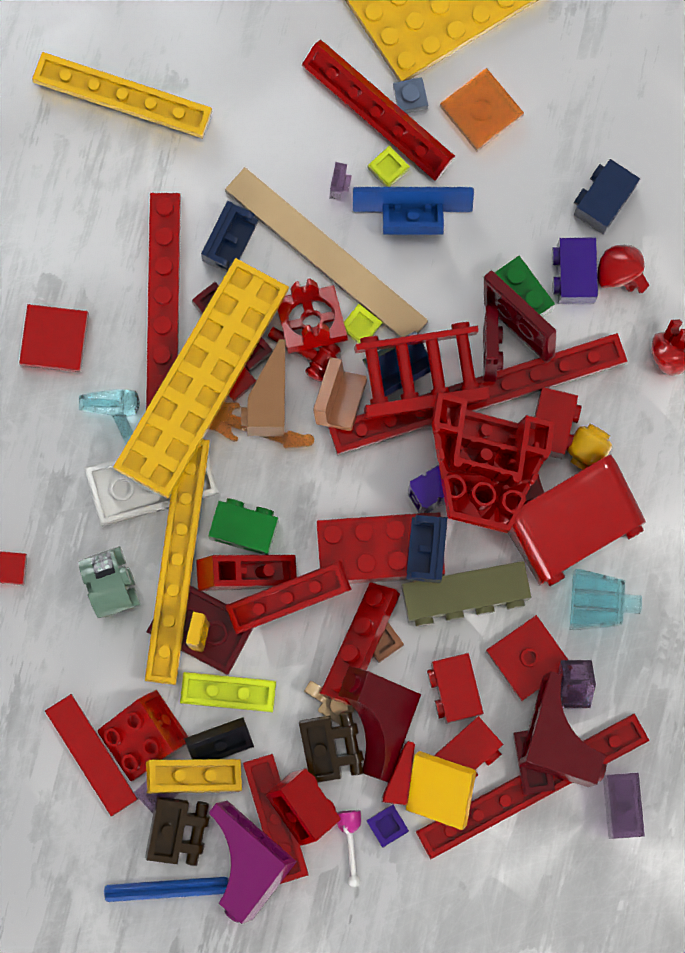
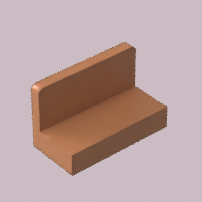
M329 358L313 411L316 424L351 431L367 384V377L344 372L342 359Z

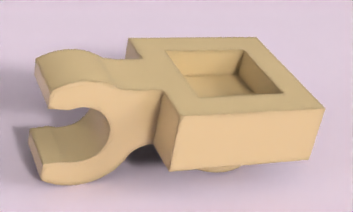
M310 681L304 692L322 703L317 711L324 716L330 715L331 720L341 726L339 714L343 712H352L353 714L354 707L325 698L320 694L322 687Z

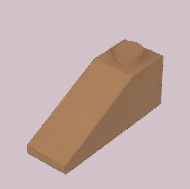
M279 339L248 396V407H241V426H247V436L284 437L285 340Z

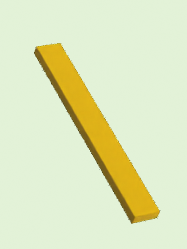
M202 439L171 493L145 674L146 682L176 685L210 440Z

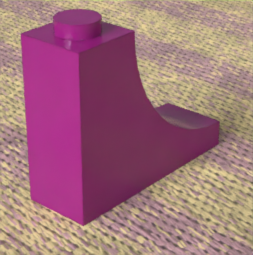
M227 800L216 803L209 812L225 835L231 857L229 882L219 904L225 909V914L231 920L243 924L255 918L297 861Z

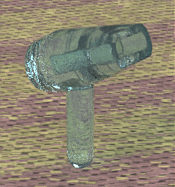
M113 389L80 395L79 410L112 416L125 444H127L133 434V430L126 416H134L138 413L140 400L137 391Z

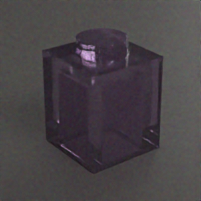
M561 660L558 674L563 675L561 682L562 707L591 708L596 687L592 660Z

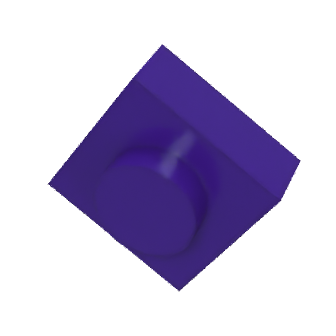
M393 804L366 820L382 848L409 832Z

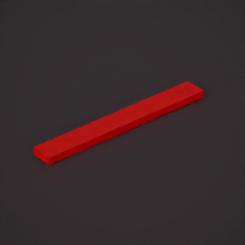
M634 713L583 742L596 751L605 754L603 763L608 764L650 740ZM519 775L471 801L467 826L463 830L434 821L417 830L416 834L429 858L433 859L573 782L553 776L555 790L523 795Z

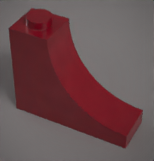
M349 666L338 696L344 698L354 707L364 727L366 751L362 774L389 783L421 694L369 671Z
M550 671L543 675L518 765L586 787L595 786L605 776L607 767L603 763L605 754L588 746L572 730L565 717L561 702L563 675Z

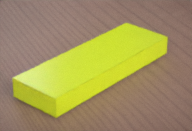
M183 672L180 703L273 713L276 681Z

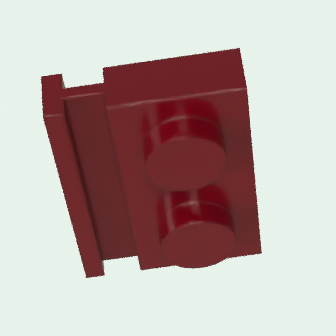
M486 306L483 325V381L496 382L497 370H503V351H499V344L503 342V326H498V306Z

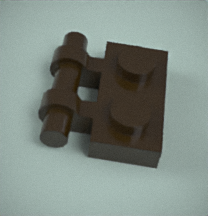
M352 712L339 714L341 726L337 727L332 726L330 715L299 721L308 772L314 775L317 782L341 779L342 772L340 766L349 765L351 775L363 773L361 762L364 761L362 750L358 748L356 735L359 731L357 723L353 722ZM344 738L346 753L338 754L335 739Z
M156 796L145 854L146 860L178 864L181 852L187 853L186 864L197 866L199 855L203 854L205 845L202 842L204 829L208 827L210 816L207 815L209 803L198 801L195 813H187L189 807L187 800ZM185 825L192 826L190 840L187 841L182 840Z

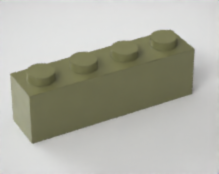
M524 561L442 576L441 583L413 581L401 585L408 623L415 622L416 627L433 624V618L442 616L446 617V621L464 618V612L476 610L477 615L495 612L494 607L506 605L507 610L521 608L525 606L524 601H528L531 598Z

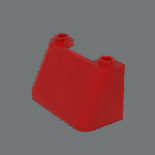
M612 454L524 504L508 534L538 584L541 586L547 582L549 586H552L565 578L563 572L572 565L618 538L626 535L628 540L643 532L642 525L646 523V520Z

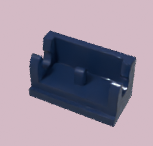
M227 200L201 253L202 261L227 272L235 258L240 260L258 224V220L254 218L255 214Z
M422 515L412 517L406 580L441 583L447 517Z

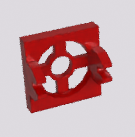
M311 278L307 279L305 286H301L299 281H296L290 288L291 295L285 296L277 309L288 354L347 341V332L334 285L318 288L317 282ZM312 302H323L332 311L320 313L313 309ZM303 304L304 313L301 314L300 318L289 321L291 311L297 305ZM314 315L320 318V322L315 327L305 326L303 324L304 319ZM334 321L331 328L324 324ZM302 328V335H298L293 330Z

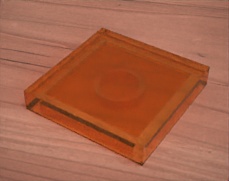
M487 68L440 103L441 109L476 151H479L524 116L521 108Z

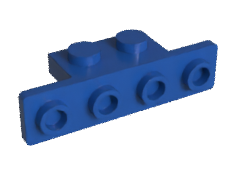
M473 187L353 188V211L383 212V235H443V212L473 211Z

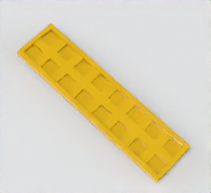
M237 258L234 259L114 464V470L161 496L169 498L286 296L289 286Z

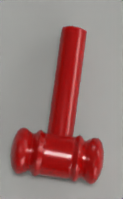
M275 327L271 328L268 338L276 342L279 339L285 340L283 331ZM334 343L318 347V351L312 348L296 353L311 361L309 362L310 367L305 370L306 374L313 380L322 382L329 358H337V354L341 352V349Z

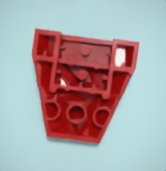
M438 392L434 404L432 429L447 518L508 533L527 499L526 495L531 485L536 482L539 476L538 472L543 462L548 459L551 453L555 422L528 415L519 423L466 410L467 399Z

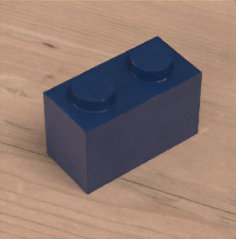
M609 159L605 167L599 164L590 180L594 181L590 189L587 191L583 188L574 201V204L577 205L574 216L603 235L640 180L638 176L612 159Z

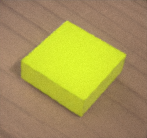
M390 145L367 166L385 187H391L410 170V166Z
M360 304L356 306L344 321L347 335L357 343H361L360 338L373 336L383 323Z

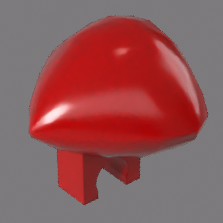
M616 245L604 251L600 258L597 274L598 283L601 287L616 288L625 286L628 292H632L637 288L639 293H643L650 285L643 275L645 262L641 251L632 245Z
M680 319L671 320L665 332L656 333L652 339L651 350L655 363L663 373L671 376L685 372V329H680L679 331L683 323Z

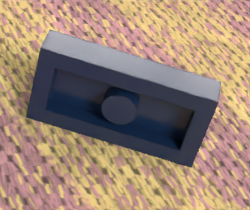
M414 331L407 336L418 335V333ZM423 343L408 345L413 381L431 372L428 353ZM396 347L378 351L385 397L402 388ZM365 358L362 361L368 371L367 360Z

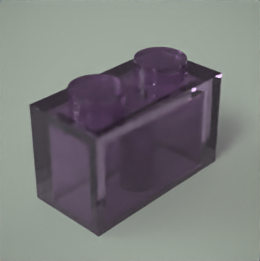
M639 773L605 775L603 784L609 839L645 836Z

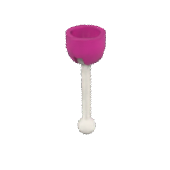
M340 811L337 814L341 820L337 825L342 832L347 834L350 867L348 884L351 887H357L360 883V878L356 875L353 833L361 825V811Z

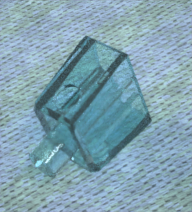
M575 569L573 571L569 630L616 627L623 624L624 613H641L642 596L625 594V580L582 569Z

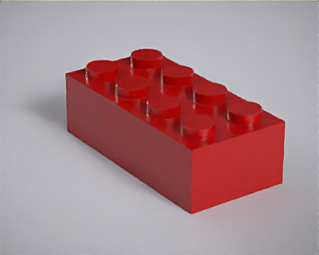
M441 512L317 520L319 566L322 568L341 561L349 584L406 580L412 517H416V515L441 517ZM445 562L443 563L442 576L445 575Z

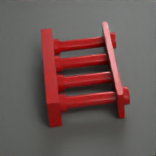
M469 322L452 324L451 330L379 340L378 336L360 338L361 343L355 345L354 351L355 354L362 352L366 354L373 398L370 399V405H365L364 407L365 420L434 410L435 398L438 392L467 399V404L489 400L488 386L480 387L479 382L476 383L468 337L479 332L478 325L470 326ZM456 338L464 385H461V391L449 392V387H445L438 341ZM426 343L433 389L430 390L431 395L419 397V393L415 392L408 345ZM396 347L403 394L400 395L401 400L389 402L388 397H385L377 350Z

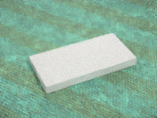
M209 455L202 499L219 494ZM118 458L84 467L101 527L169 508L171 495L167 499L114 470L113 466Z

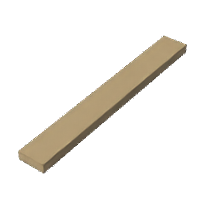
M244 167L226 187L225 192L246 210L255 214L258 220L356 302L381 320L398 337H405L414 331L419 333L428 323V320L247 168Z

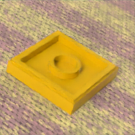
M418 751L414 756L406 810L463 830L468 822L477 770Z

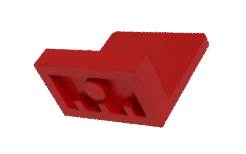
M157 690L137 699L98 729V734L130 781L136 780L147 772L146 762L148 760H163L168 755L186 745L184 738L188 737Z

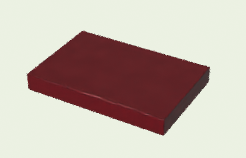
M492 270L484 276V305L498 306V318L543 361L548 363L555 357L556 329Z
M190 585L181 651L229 676L254 628L236 634L225 606L227 604L202 591H198L197 588ZM193 612L204 614L210 623L204 651L202 652L191 650L186 644ZM153 620L146 631L150 635L152 631Z

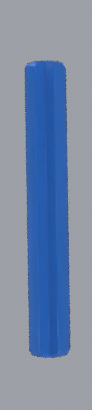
M227 877L111 884L104 887V898L106 902L218 895L225 893L229 880Z

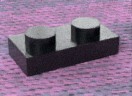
M244 717L184 738L192 760L222 759L254 747Z

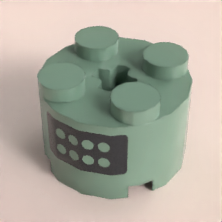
M120 546L78 561L83 583L86 584L89 592L87 595L97 618L107 617L140 605L135 588L130 589V586L135 585L132 572L129 567L122 566L126 564V560Z

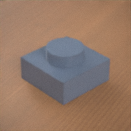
M422 77L393 83L396 104L405 113L428 109L429 105Z

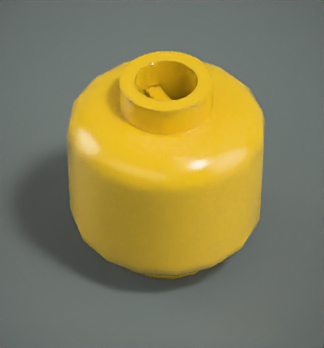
M589 424L588 427L580 426L574 433L571 446L567 449L568 453L573 457L570 462L584 470L608 456L612 450V443L609 441L610 435L593 424Z

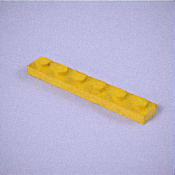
M42 52L32 78L33 83L202 139L213 112L211 107Z

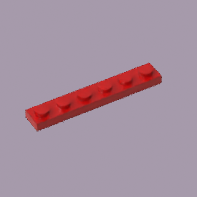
M319 40L314 44L303 61L302 66L434 181L439 179L455 158V155L325 42Z

